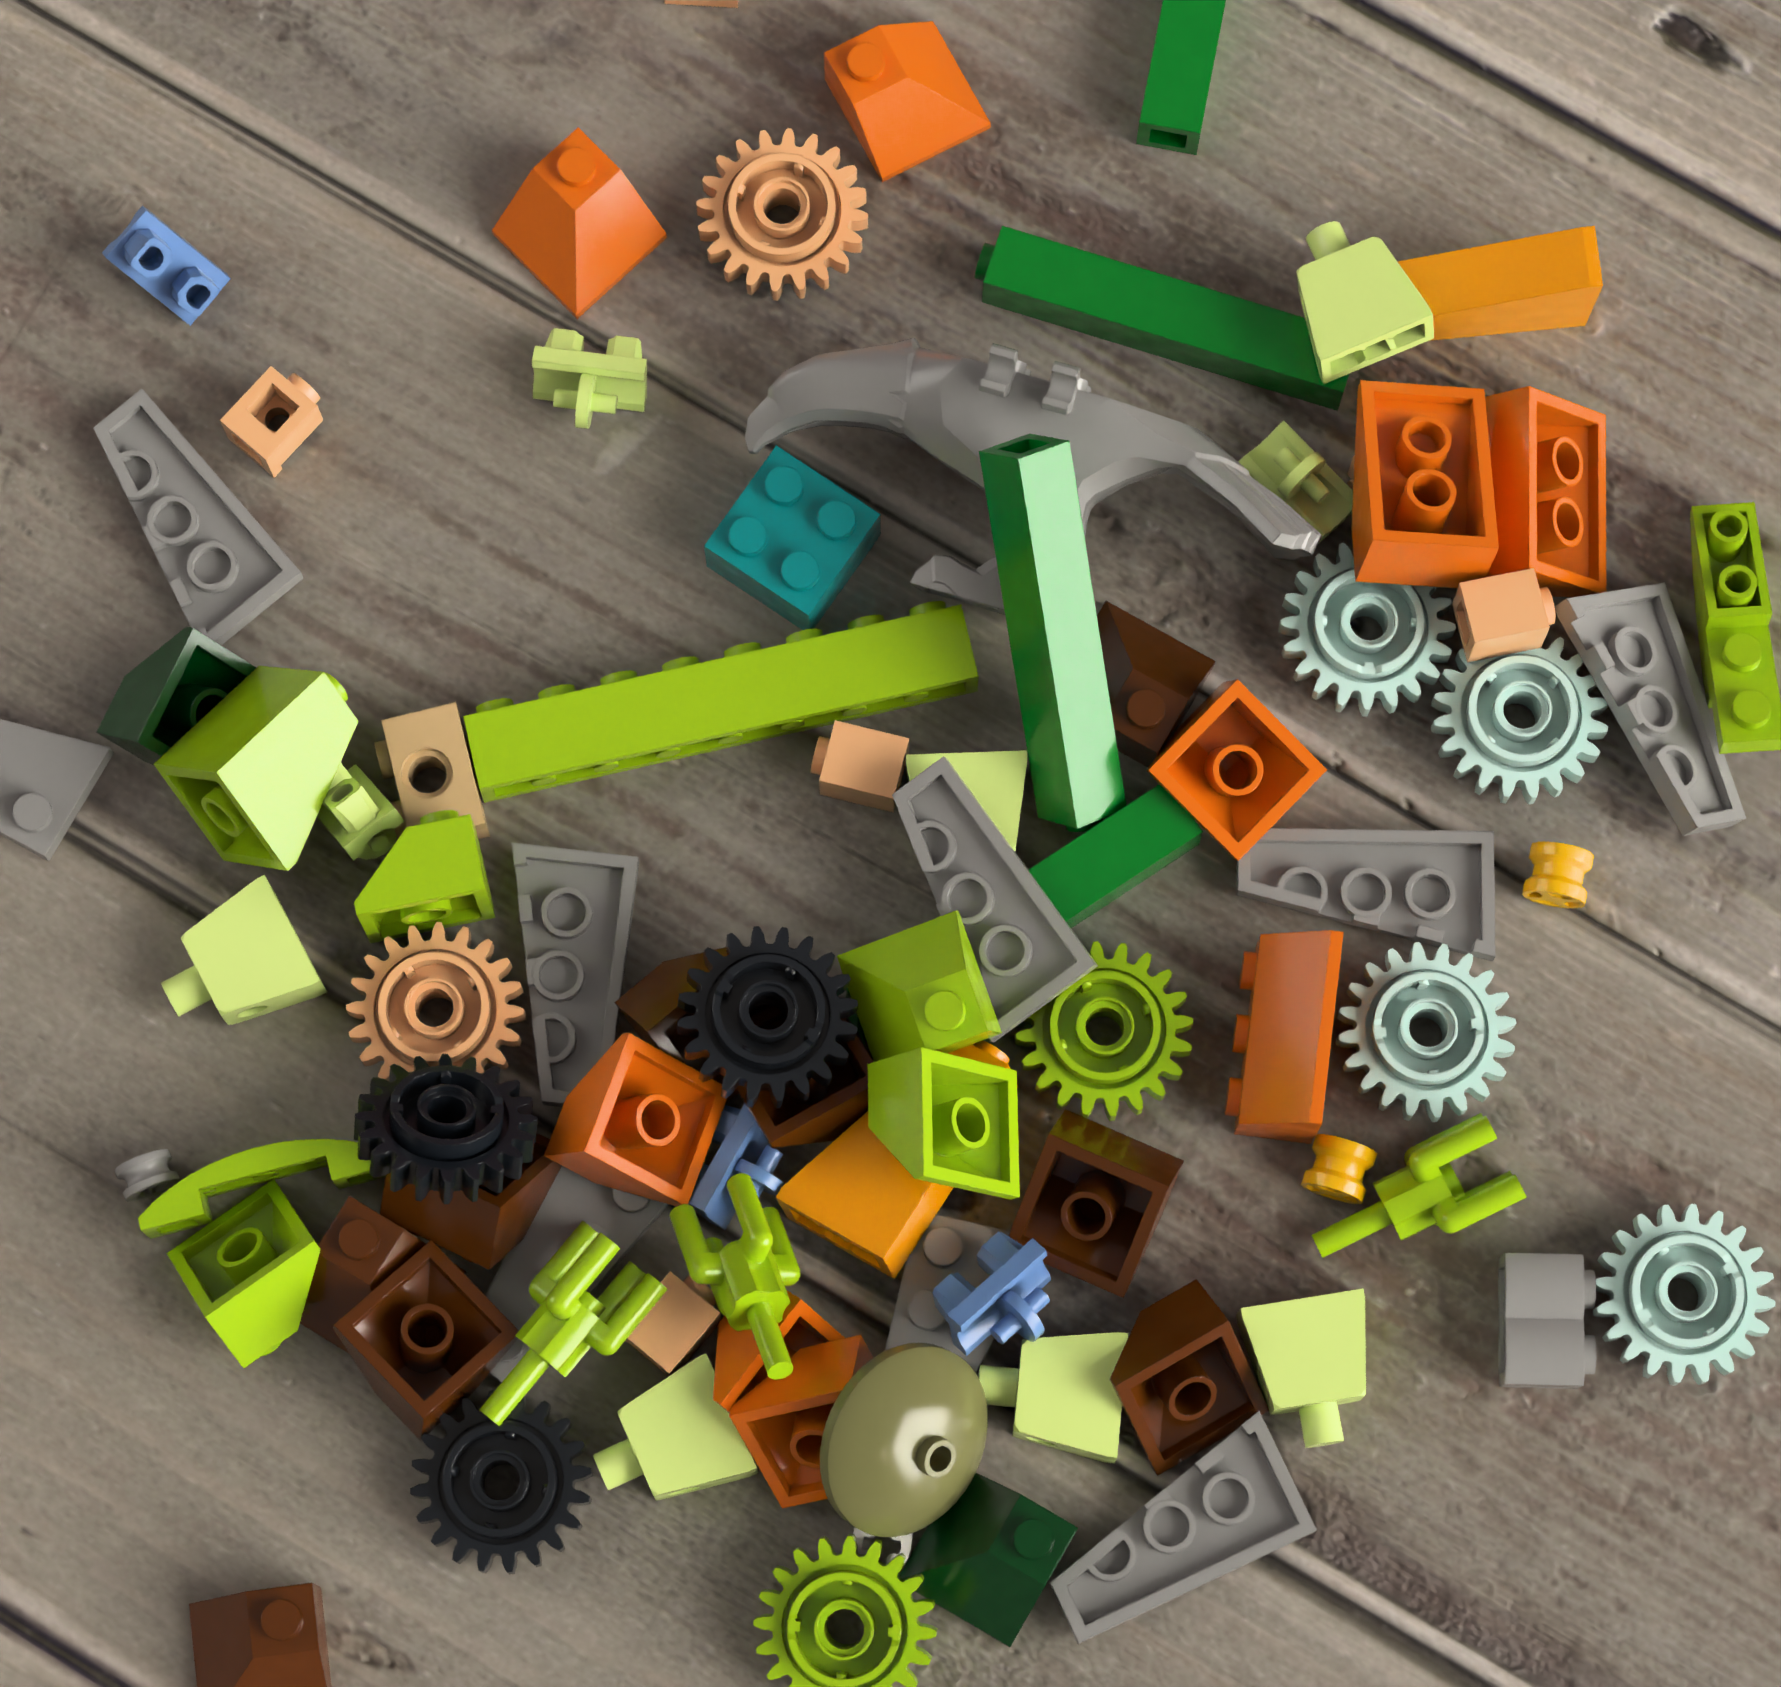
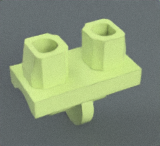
M554 328L551 330L544 347H534L532 368L534 371L533 399L553 401V407L576 409V428L589 429L593 412L616 414L617 409L644 412L647 399V359H642L641 341L638 338L616 335L614 338L608 339L606 354L584 352V336L580 335L577 331Z
M1282 421L1268 437L1238 461L1249 471L1252 478L1281 498L1322 535L1320 542L1352 514L1353 490L1326 464V460L1317 451L1314 452L1285 421Z
M340 763L317 815L318 820L353 861L356 858L365 860L375 859L386 854L397 838L394 828H397L404 822V819L395 807L356 764L346 770L342 763Z

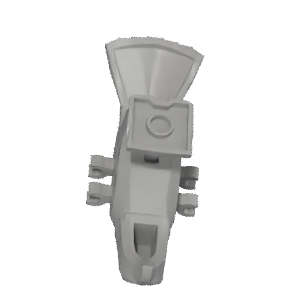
M915 338L885 345L817 354L785 370L768 388L767 397L751 413L747 421L745 441L750 454H758L765 445L798 430L818 426L871 428L889 432L903 439H910L932 457L984 492L985 487L979 451L1029 433L1069 440L1084 536L1086 535L1090 511L1101 500L1127 485L1158 474H1179L1233 513L1274 558L1296 560L1301 556H1312L1322 538V535L1281 498L1252 478L1244 466L1198 428L1091 393L1092 388L1088 386L1089 381L1079 377L1081 368L1055 361L1049 381L1031 376V370L1026 369L1027 364L1017 360L1018 350L994 343L990 348L988 364L921 348ZM934 555L931 560L914 572L910 583L921 591L1005 615L996 556L977 569H973L952 556Z

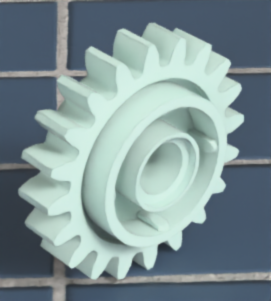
M1345 543L1339 544L1336 553V565L1332 564L1322 554H1317L1313 562V568L1317 577L1299 571L1296 574L1294 584L1304 595L1287 593L1282 607L1296 615L1280 620L1278 632L1283 635L1296 637V639L1284 645L1281 653L1282 657L1286 659H1303L1296 668L1293 679L1297 682L1305 680L1310 676L1316 677L1317 681L1311 697L1314 700L1321 698L1329 690L1335 691V711L1341 712L1345 708L1350 698L1358 699V707L1363 717L1368 716L1375 698L1381 700L1383 707L1389 714L1394 713L1397 707V692H1401L1413 703L1418 701L1421 689L1416 679L1430 685H1435L1440 673L1430 661L1447 663L1452 653L1448 646L1437 641L1451 638L1456 630V624L1438 619V617L1443 616L1449 611L1452 605L1451 598H1431L1437 587L1355 582L1354 557ZM1361 616L1371 617L1380 624L1383 635L1375 640L1362 639L1353 632L1350 622Z
M1557 638L1546 650L1537 648L1468 663L1464 649L1461 648L1455 657V661L1462 673L1452 669H1444L1439 681L1451 692L1435 693L1431 706L1439 711L1446 712L1448 715L1435 719L1431 725V732L1451 736L1441 746L1438 754L1440 758L1452 757L1454 755L1461 756L1462 759L1453 776L1459 779L1475 771L1479 775L1475 785L1476 794L1480 795L1488 788L1490 783L1494 782L1499 785L1500 803L1506 804L1514 788L1520 787L1527 804H1533L1539 792V784H1542L1546 791L1555 798L1563 790L1560 774L1564 775L1568 780L1578 783L1585 772L1577 759L1583 762L1594 763L1598 758L1600 750L1587 739H1603L1608 732L1609 726L1591 717L1603 713L1608 704L1604 698H1591L1588 696L1597 685L1591 675L1580 677L1577 674L1583 663L1579 654L1572 656L1567 661L1560 657L1564 646L1563 638ZM1510 704H1522L1528 707L1534 715L1535 725L1524 729L1511 725L1505 718L1504 707Z
M1415 942L1411 948L1409 962L1407 963L1402 960L1396 950L1393 948L1389 949L1385 955L1387 972L1368 962L1363 969V975L1370 987L1351 983L1346 991L1351 1000L1356 1002L1359 1007H1341L1337 1014V1019L1354 1027V1030L1345 1031L1339 1034L1336 1039L1337 1046L1354 1048L1357 1052L1344 1063V1072L1365 1070L1367 1075L1363 1078L1357 1091L1360 1094L1371 1091L1374 1087H1380L1383 1093L1379 1100L1378 1109L1381 1111L1387 1109L1395 1099L1402 1100L1403 1117L1407 1121L1412 1118L1419 1104L1426 1106L1431 1122H1437L1441 1117L1443 1102H1447L1458 1116L1463 1115L1467 1110L1465 1092L1481 1102L1490 1095L1488 1087L1481 1077L1500 1082L1505 1076V1069L1493 1057H1510L1515 1051V1046L1512 1043L1498 1037V1034H1504L1512 1030L1516 1025L1515 1018L1497 1016L1495 1012L1506 1003L1509 998L1508 993L1500 992L1492 995L1486 993L1485 989L1495 973L1492 970H1488L1475 978L1469 975L1473 962V955L1470 953L1460 959L1457 965L1449 964L1447 944H1442L1439 947L1433 960H1427L1421 943ZM1417 1018L1433 1020L1441 1029L1442 1042L1432 1047L1418 1044L1410 1034V1022Z
M1668 1204L1661 1206L1657 1212V1227L1644 1214L1637 1215L1632 1220L1637 1238H1634L1625 1231L1618 1230L1611 1238L1622 1254L1603 1252L1597 1260L1603 1268L1612 1273V1277L1596 1279V1291L1609 1295L1610 1301H1606L1595 1308L1593 1316L1601 1318L1612 1317L1615 1321V1325L1602 1337L1604 1342L1625 1338L1628 1344L1621 1354L1620 1361L1624 1364L1639 1354L1645 1357L1643 1377L1647 1379L1653 1376L1660 1369L1661 1365H1665L1667 1367L1668 1381L1672 1386H1676L1681 1382L1686 1367L1691 1370L1692 1377L1698 1385L1704 1384L1709 1380V1363H1712L1715 1369L1723 1376L1728 1375L1734 1371L1733 1360L1729 1354L1730 1351L1746 1360L1755 1353L1745 1334L1763 1337L1770 1329L1754 1315L1755 1312H1765L1774 1308L1776 1303L1773 1299L1757 1293V1288L1764 1286L1774 1279L1773 1273L1764 1271L1754 1272L1751 1268V1264L1757 1261L1763 1254L1762 1247L1741 1251L1739 1243L1744 1238L1746 1228L1740 1226L1728 1235H1724L1721 1232L1723 1224V1212L1721 1211L1713 1214L1704 1225L1700 1224L1696 1204H1690L1685 1208L1681 1216V1222L1676 1221L1675 1215ZM1672 1279H1685L1696 1288L1698 1304L1695 1310L1683 1311L1671 1303L1668 1297V1285Z

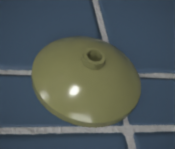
M908 1343L882 1352L853 1375L837 1397L830 1411L820 1447L822 1484L830 1504L843 1520L870 1535L899 1537L917 1532L929 1526L958 1501L978 1469L985 1448L988 1429V1409L985 1393L978 1376L971 1366L960 1356L943 1347L929 1343Z

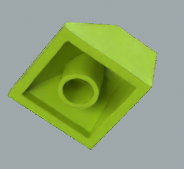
M455 810L437 811L421 817V824L405 828L354 901L356 915L370 943L384 941V938L387 936L392 939L408 936V928L412 925L420 933L432 931L436 922H442L443 927L448 928L496 918L478 836L470 814L459 816Z
M957 910L837 955L842 973L849 974L851 978L848 990L851 999L858 1000L856 1013L874 1062L920 1047L950 1053L1002 1033L961 916Z
M923 1047L868 1064V1128L914 1179L1009 1200L1020 1197L1017 1070Z
M272 1179L166 1254L204 1317L244 1369L258 1358L275 1351L282 1341L298 1331L321 1249L277 1182Z

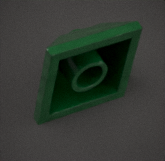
M185 627L124 676L96 733L141 760L153 765L251 674L256 667L192 627Z
M975 1473L971 1483L958 1501L938 1520L927 1526L899 1576L901 1579H907L910 1576L922 1574L924 1580L914 1592L926 1599L934 1600L936 1605L1010 1648L1078 1527L1022 1494Z

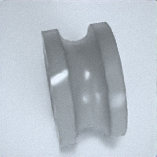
M160 1149L142 1154L116 1167L114 1170L116 1177L125 1180L127 1183V1189L123 1192L127 1202L152 1197L168 1190L181 1181L176 1171L168 1169V1162L172 1159L168 1149Z

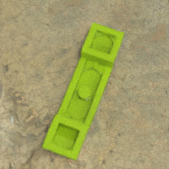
M301 1139L277 1142L232 1154L188 1175L158 1197L138 1217L140 1230L147 1237L153 1239L211 1223L213 1219L208 1202L209 1197L270 1182L272 1179L277 1180L328 1166L331 1180L338 1189H343L385 1178L386 1175L375 1178L370 1175L371 1160H359L358 1142L336 1139Z

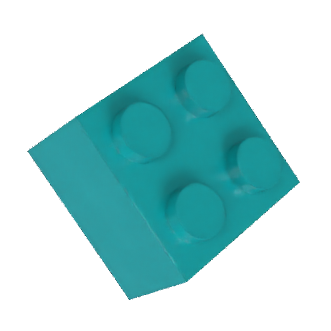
M776 445L704 545L706 566L800 629H814L880 537L881 514Z

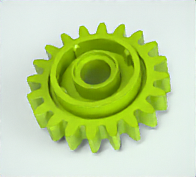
M1093 941L1090 955L1098 966L1025 1019L1023 1022L1029 1023L1033 1027L1016 1033L1015 1044L1035 1048V1051L1029 1053L1022 1060L1021 1067L1023 1070L1042 1068L1045 1071L1036 1083L1035 1090L1038 1093L1049 1090L1054 1085L1060 1088L1056 1108L1062 1110L1076 1097L1081 1100V1116L1088 1119L1094 1105L1102 1103L1108 1120L1115 1121L1119 1101H1125L1131 1111L1138 1115L1143 1110L1141 1092H1147L1158 1101L1164 1099L1166 1092L1162 1082L1158 1079L1159 1076L1179 1081L1183 1071L1170 1057L1189 1056L1192 1045L1183 1039L1177 1038L1175 1034L1190 1030L1193 1026V1018L1173 1013V1011L1185 1003L1187 995L1181 991L1166 994L1163 991L1172 977L1173 972L1170 969L1161 971L1153 977L1147 973L1152 954L1146 952L1132 965L1127 962L1128 952L1126 943H1120L1114 957L1106 959L1099 941ZM1109 1017L1120 1026L1122 1037L1112 1045H1098L1087 1035L1086 1025L1094 1018Z
M848 1534L843 1544L842 1553L834 1551L833 1545L826 1536L821 1537L818 1542V1559L811 1558L807 1551L798 1547L793 1551L794 1560L799 1569L798 1572L794 1573L780 1565H777L772 1571L777 1581L783 1586V1591L763 1589L759 1594V1598L764 1603L774 1608V1613L757 1616L753 1621V1625L762 1630L771 1631L773 1638L759 1644L756 1648V1653L760 1655L776 1654L779 1658V1661L773 1665L766 1675L767 1678L774 1680L784 1675H789L792 1678L789 1687H893L892 1684L896 1681L905 1687H916L918 1680L915 1674L908 1668V1664H930L932 1656L925 1649L918 1647L917 1641L936 1637L938 1629L918 1621L919 1616L928 1613L935 1607V1602L932 1599L915 1600L912 1596V1593L922 1584L924 1580L923 1575L916 1574L907 1579H901L898 1573L904 1565L906 1556L901 1553L892 1558L889 1563L884 1564L880 1561L882 1541L878 1539L873 1542L865 1555L858 1553L855 1534ZM840 1609H848L858 1614L864 1625L863 1637L853 1644H842L834 1640L827 1627L828 1618L833 1612Z

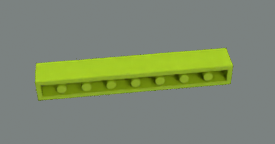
M944 601L926 602L909 610L910 616L885 621L883 615L864 616L847 624L848 630L823 635L822 629H806L790 634L785 638V644L762 649L760 643H744L728 648L724 651V657L700 663L699 658L695 656L681 657L664 663L662 665L663 671L638 677L637 672L633 670L619 671L602 677L600 679L601 685L576 690L572 684H563L540 691L538 693L539 699L514 704L510 698H501L481 703L476 707L477 713L463 717L479 790L484 803L832 725L835 720L845 722L978 692L979 675L962 605L946 607V602Z

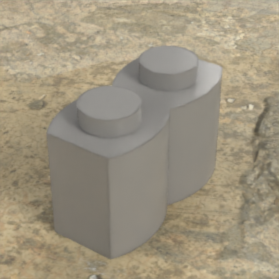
M1504 1253L1499 1257V1387L1578 1389L1584 1386L1585 1374L1595 1373L1596 1340L1594 1335H1585L1584 1309H1594L1596 1277L1594 1270H1584L1583 1254Z

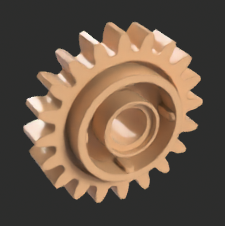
M792 128L785 130L780 145L772 143L771 137L766 130L760 131L759 149L752 150L743 140H737L736 151L738 161L734 162L728 157L718 155L716 157V167L722 178L704 176L702 179L703 191L712 198L699 199L696 203L697 215L708 219L698 225L700 241H715L707 249L709 262L713 264L728 259L724 268V277L728 283L737 279L741 274L746 273L747 294L753 295L759 289L762 282H768L774 301L779 300L785 284L793 286L794 292L799 299L805 298L806 280L810 278L822 289H828L829 275L827 268L832 267L834 270L846 274L849 271V260L843 251L861 253L863 249L862 238L854 231L868 228V213L858 209L866 204V189L861 187L850 188L857 180V168L855 165H849L837 170L840 162V149L837 146L826 151L824 155H818V135L812 134L802 147L796 146ZM779 205L790 206L799 213L793 221L785 224L775 223L766 215L772 208Z
M436 922L432 930L431 939L424 941L418 929L412 925L408 928L409 945L407 947H400L394 939L387 936L384 938V944L389 954V958L386 961L368 954L364 957L374 977L372 979L352 978L351 984L353 988L361 995L366 996L364 1001H355L347 1004L346 1011L354 1018L365 1020L363 1024L357 1025L348 1032L352 1042H371L370 1046L365 1048L359 1057L365 1067L384 1061L379 1070L378 1078L389 1081L390 1066L393 1064L401 1066L408 1072H413L416 1056H421L430 1067L438 1066L441 1055L448 1054L451 1058L452 1066L462 1067L469 1057L476 1058V1072L478 1073L485 1072L483 1067L487 1063L504 1070L508 1068L509 1065L498 1048L501 1045L511 1047L521 1045L520 1036L512 1029L507 1028V1025L526 1020V1012L519 1006L508 1005L507 1003L519 997L523 993L521 983L517 981L501 982L513 968L508 958L488 963L495 948L490 939L482 941L475 949H470L471 932L468 927L463 926L453 941H447V934L442 922ZM444 998L452 1002L453 1013L450 1019L443 1025L431 1027L420 1022V1011L429 1000Z

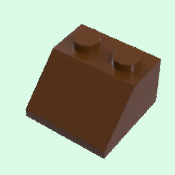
M1065 1109L1048 1134L1008 1236L1022 1246L1033 1238L1047 1251V1256L1043 1259L1044 1264L1124 1298L1161 1219L1184 1160Z
M537 1133L532 1162L522 1163V1176L519 1180L503 1176L502 1192L495 1193L486 1186L479 1185L477 1201H470L463 1191L460 1190L453 1192L450 1204H443L439 1191L430 1190L422 1201L415 1200V1185L408 1184L396 1192L391 1191V1173H389L385 1177L380 1214L411 1234L421 1236L429 1241L432 1240L435 1244L460 1255L463 1259L490 1270L524 1239L562 1165L544 1156L550 1139Z

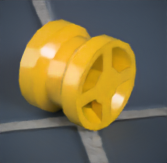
M1532 843L1529 859L1534 866L1532 876L1526 879L1523 885L1522 895L1524 898L1552 907H1584L1587 891L1582 886L1584 874L1592 868L1594 855L1586 849L1564 843Z
M1316 1134L1312 1145L1316 1158L1313 1167L1304 1172L1301 1186L1313 1193L1333 1200L1351 1204H1362L1366 1193L1362 1183L1365 1171L1374 1166L1377 1152L1365 1145L1345 1138Z

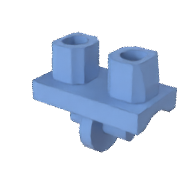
M143 205L135 213L123 233L102 252L106 259L190 326L231 279L227 273Z
M745 1103L741 1110L727 1105L724 1106L712 1138V1142L720 1145V1148L709 1166L703 1163L689 1201V1205H692L706 1220L726 1230L736 1212L726 1186L727 1181L732 1176L740 1173L750 1175L758 1197H760L762 1191L776 1196L785 1184L773 1175L783 1154L775 1148H771Z
M998 1231L981 1246L977 1254L978 1266L989 1275L983 1283L975 1288L956 1272L949 1274L934 1288L932 1294L935 1307L947 1323H949L953 1344L966 1356L991 1334L1000 1344H1004L1016 1332L1030 1342L1036 1341L1044 1333V1326L1037 1313L1050 1302L1048 1295L1042 1288L1051 1281V1276L1043 1262V1259L1047 1256V1251L1033 1238L1022 1246L1006 1234Z

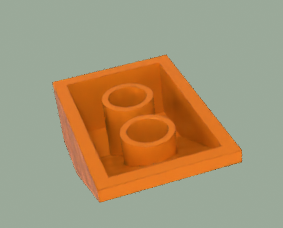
M1360 380L1357 393L1351 525L1355 582L1458 588L1460 582L1486 577L1499 549L1484 389Z

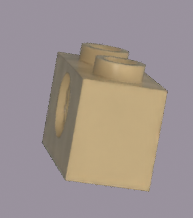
M456 702L381 720L386 740L374 742L383 779L395 777L400 800L390 802L404 819L401 825L394 828L397 839L406 827L421 824L420 818L424 815L443 810H455L459 816L470 814L476 828L478 840L490 837L462 718ZM426 768H439L447 774L445 783L435 792L422 793L413 788L415 777Z

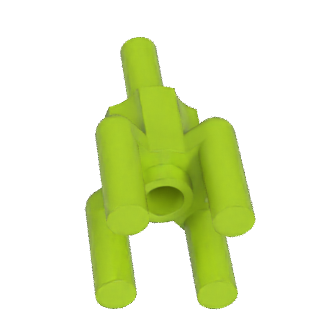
M1479 1113L1410 1147L1404 1155L1406 1167L1372 1183L1380 1199L1379 1202L1311 1235L1322 1258L1391 1224L1401 1241L1433 1225H1437L1445 1233H1456L1527 1198L1515 1174L1512 1175L1511 1171L1505 1172L1464 1192L1450 1164L1451 1161L1497 1139L1487 1116Z
M740 1173L732 1176L726 1184L743 1231L739 1240L732 1241L724 1246L719 1238L711 1237L705 1239L695 1209L689 1204L676 1206L671 1210L669 1217L691 1279L698 1284H710L717 1307L726 1316L730 1327L736 1331L752 1330L768 1377L779 1380L786 1378L793 1371V1364L778 1323L783 1320L782 1317L785 1309L791 1303L785 1286L794 1285L799 1280L801 1273L778 1209L775 1207L762 1208L751 1176Z
M583 1220L529 1285L531 1298L540 1306L515 1336L530 1349L479 1409L498 1426L503 1423L549 1366H552L566 1378L591 1347L602 1355L614 1354L668 1290L651 1274H645L635 1264L628 1261L599 1298L593 1297L586 1290L620 1248L601 1232L598 1233Z

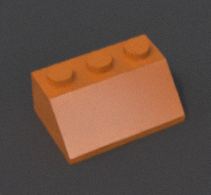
M1531 386L1486 396L1499 549L1486 577L1534 568L1539 588L1548 587L1552 597H1578L1607 592L1606 415Z
M1322 930L1261 934L1255 952L1244 951L1239 989L1251 991L1248 1015L1236 1014L1232 1052L1243 1053L1241 1078L1229 1077L1224 1115L1236 1117L1235 1135L1311 1144L1320 1129L1323 1120L1344 932Z

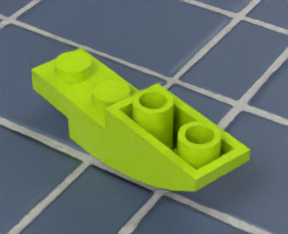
M1755 503L1692 506L1690 510L1691 553L1699 650L1705 698L1708 708L1713 710L1719 754L1781 750V700L1769 631L1772 608Z

